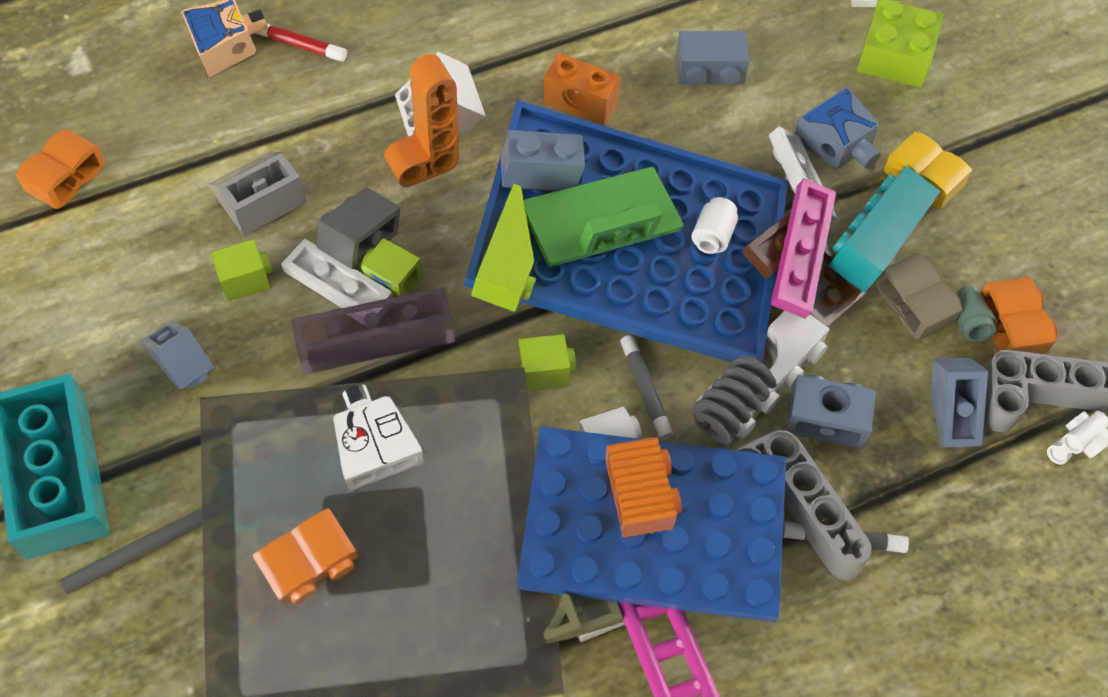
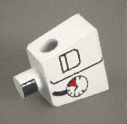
M356 385L343 392L348 410L336 414L333 419L342 472L349 491L424 464L422 449L390 397H382L372 401L366 385Z

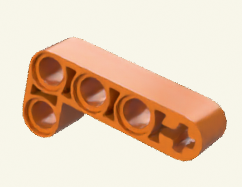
M426 54L419 57L410 68L415 134L392 143L384 152L386 162L399 184L403 187L414 186L451 171L459 161L457 86L436 54Z

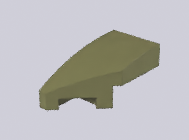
M563 593L559 601V607L549 627L547 626L544 632L546 644L574 638L622 623L623 617L617 602L575 597Z

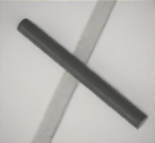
M215 500L60 579L64 591L69 594L224 515V512L218 501Z

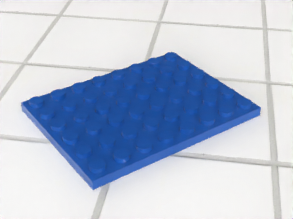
M517 100L508 130L583 135L585 168L578 186L653 167L684 224L681 231L553 267L547 265L528 225L534 263L529 276L536 278L528 301L520 298L519 302L731 363L739 356H749L763 364L775 273L766 279L743 255L742 251L748 244L784 217L789 181ZM501 156L464 282L465 287L472 289L511 191V188L502 187ZM521 188L523 200L556 192L554 190ZM716 197L726 198L736 205L738 221L728 247L721 253H704L692 240L693 230L705 204Z

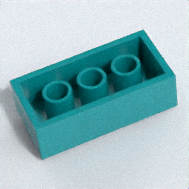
M71 373L0 392V485L8 542L26 560L111 535L86 395Z

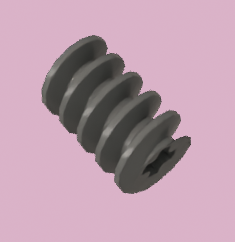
M749 356L735 358L731 366L723 371L721 378L715 380L711 389L705 391L702 399L693 405L692 415L697 426L715 443L722 446L729 445L731 442L729 434H738L741 430L739 423H748L751 418L749 412H757L760 409L759 401L764 402L768 400L770 396L768 388L773 389L777 386L776 379L771 371L757 359Z

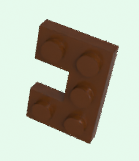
M791 212L748 244L742 251L743 255L766 279L770 278L779 269ZM827 244L825 246L813 311L810 314L826 327L869 291L867 289L865 293L828 266L836 254Z

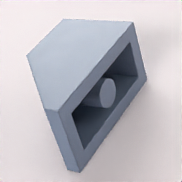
M173 320L140 340L158 366L180 390L184 387L190 389L201 384L208 377L206 373L214 368L190 330Z
M972 358L933 359L930 396L940 443L943 447L982 446L988 371Z

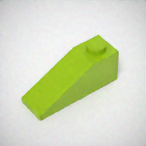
M513 183L476 276L471 296L516 312L520 298L528 301L536 278L529 276L534 263L522 190L521 186Z

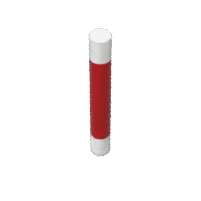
M267 24V29L254 33L341 62L345 60L347 55L345 48Z

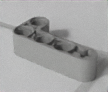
M1001 350L992 357L985 368L988 371L984 424L993 431L1006 432L1010 430L1028 408L1029 402L1108 412V362ZM1001 406H1004L1005 408H1007L1008 411H1006V410H1004L1003 408H1001Z
M778 430L738 448L736 451L773 455V452H780L787 457L784 492L785 507L795 522L803 527L807 540L834 577L840 580H851L860 575L871 554L870 541L799 439L791 432ZM794 484H803L810 491H801ZM816 517H826L833 525H824Z

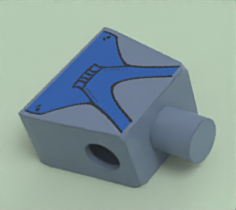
M847 86L799 117L795 134L799 135L807 150L834 168H841L852 159H856L865 169H868L881 156V153L872 146L879 128L878 122Z

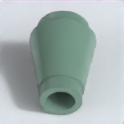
M965 286L957 292L962 307V312L958 316L960 333L971 342H982L991 338L996 332L997 318L978 287Z

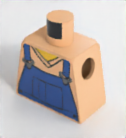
M223 0L181 11L209 77L254 55L256 49L250 35L268 28L261 9L241 15L235 0Z

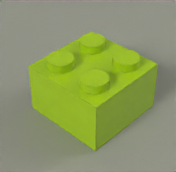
M878 0L856 72L921 88L933 60L944 14L893 0Z

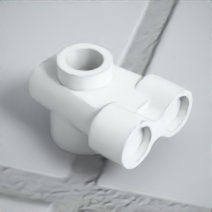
M1083 411L1065 425L1069 432L1054 442L1047 449V454L1051 461L1059 465H1063L1070 460L1073 453L1078 454L1083 451L1089 458L1094 457L1108 446V430L1106 429L1108 417L1100 411H1096L1091 416Z

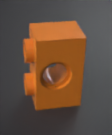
M558 53L544 75V103L605 126L619 101L621 75Z

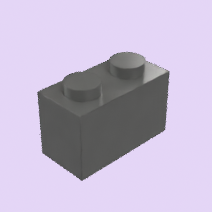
M365 187L354 196H349L339 207L330 213H325L321 217L317 225V249L353 269L362 262L367 251L371 248L375 249L383 238L389 241L397 235L401 207Z

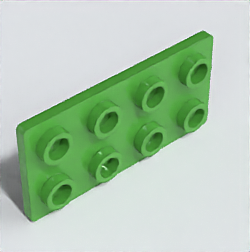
M653 167L523 200L528 225L549 267L681 231L684 225Z

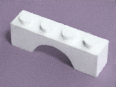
M784 311L769 326L765 348L771 358L772 368L770 371L776 379L777 386L773 389L768 388L770 396L767 401H759L760 409L757 412H749L751 418L748 423H739L741 426L740 432L736 435L729 434L731 437L730 444L737 437L741 440L745 439L757 423L754 419L762 411L768 414L781 398L779 395L780 391L785 386L791 389L797 375L804 374L802 368L809 361L815 364L822 357L828 347L824 344L830 330L828 327L811 315L804 319L787 311ZM703 394L698 398L697 401L702 399Z

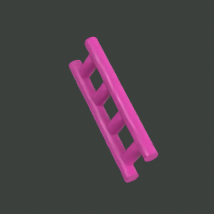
M617 602L654 697H697L700 695L701 697H720L683 610L645 605L636 606V604ZM667 613L676 638L652 646L643 622ZM684 654L693 679L669 687L659 662Z

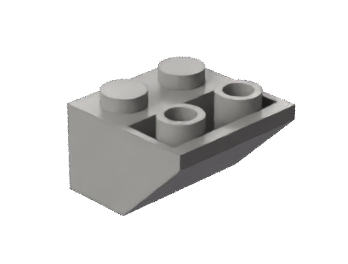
M268 152L208 184L212 193L243 236L307 203L300 176L280 152Z

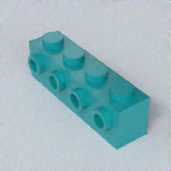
M907 166L903 168L897 177L892 173L889 174L877 190L883 195L875 192L863 208L868 214L866 215L861 211L847 228L853 234L851 235L845 231L832 247V250L837 254L828 266L864 293L882 274L941 192Z

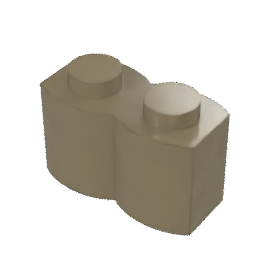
M920 253L885 268L875 282L883 299L897 312L905 329L916 340H920L953 324L962 312L961 302L957 293L940 281L936 266Z

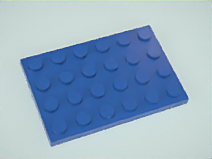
M540 426L517 589L560 595L566 593L575 597L777 622L780 609L786 457L659 441L660 449H667L670 455L672 473L667 475L670 489L677 488L679 491L682 513L677 514L674 528L669 531H656L652 534L647 533L636 537L624 538L605 461L606 447L611 444L640 439Z

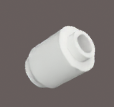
M722 197L713 198L704 205L692 233L693 242L702 252L714 254L721 253L727 249L738 221L736 205Z

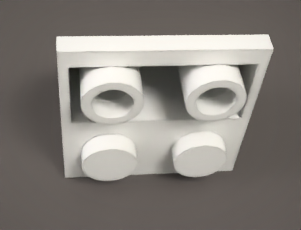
M437 52L436 55L441 59L457 86L459 138H462L486 115L468 65ZM409 80L395 96L407 134L411 136L415 134L411 80Z

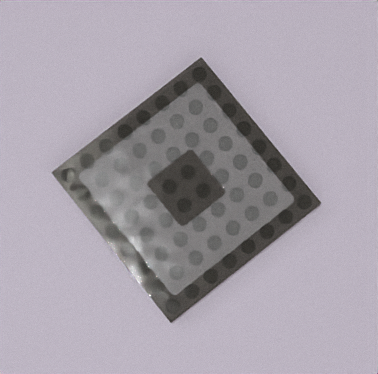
M525 367L200 397L206 697H545L564 694L558 641L546 644L544 632L555 615L552 593L517 589L536 458ZM356 385H366L372 401L382 397H390L418 441L422 449L424 463L349 491L342 472L333 417L338 413L348 410L343 397L345 390ZM329 508L359 555L353 561L355 567L337 580H332L328 577L315 586L317 592L306 601L294 605L291 601L284 605L278 599L253 555L272 541L291 532L310 517Z

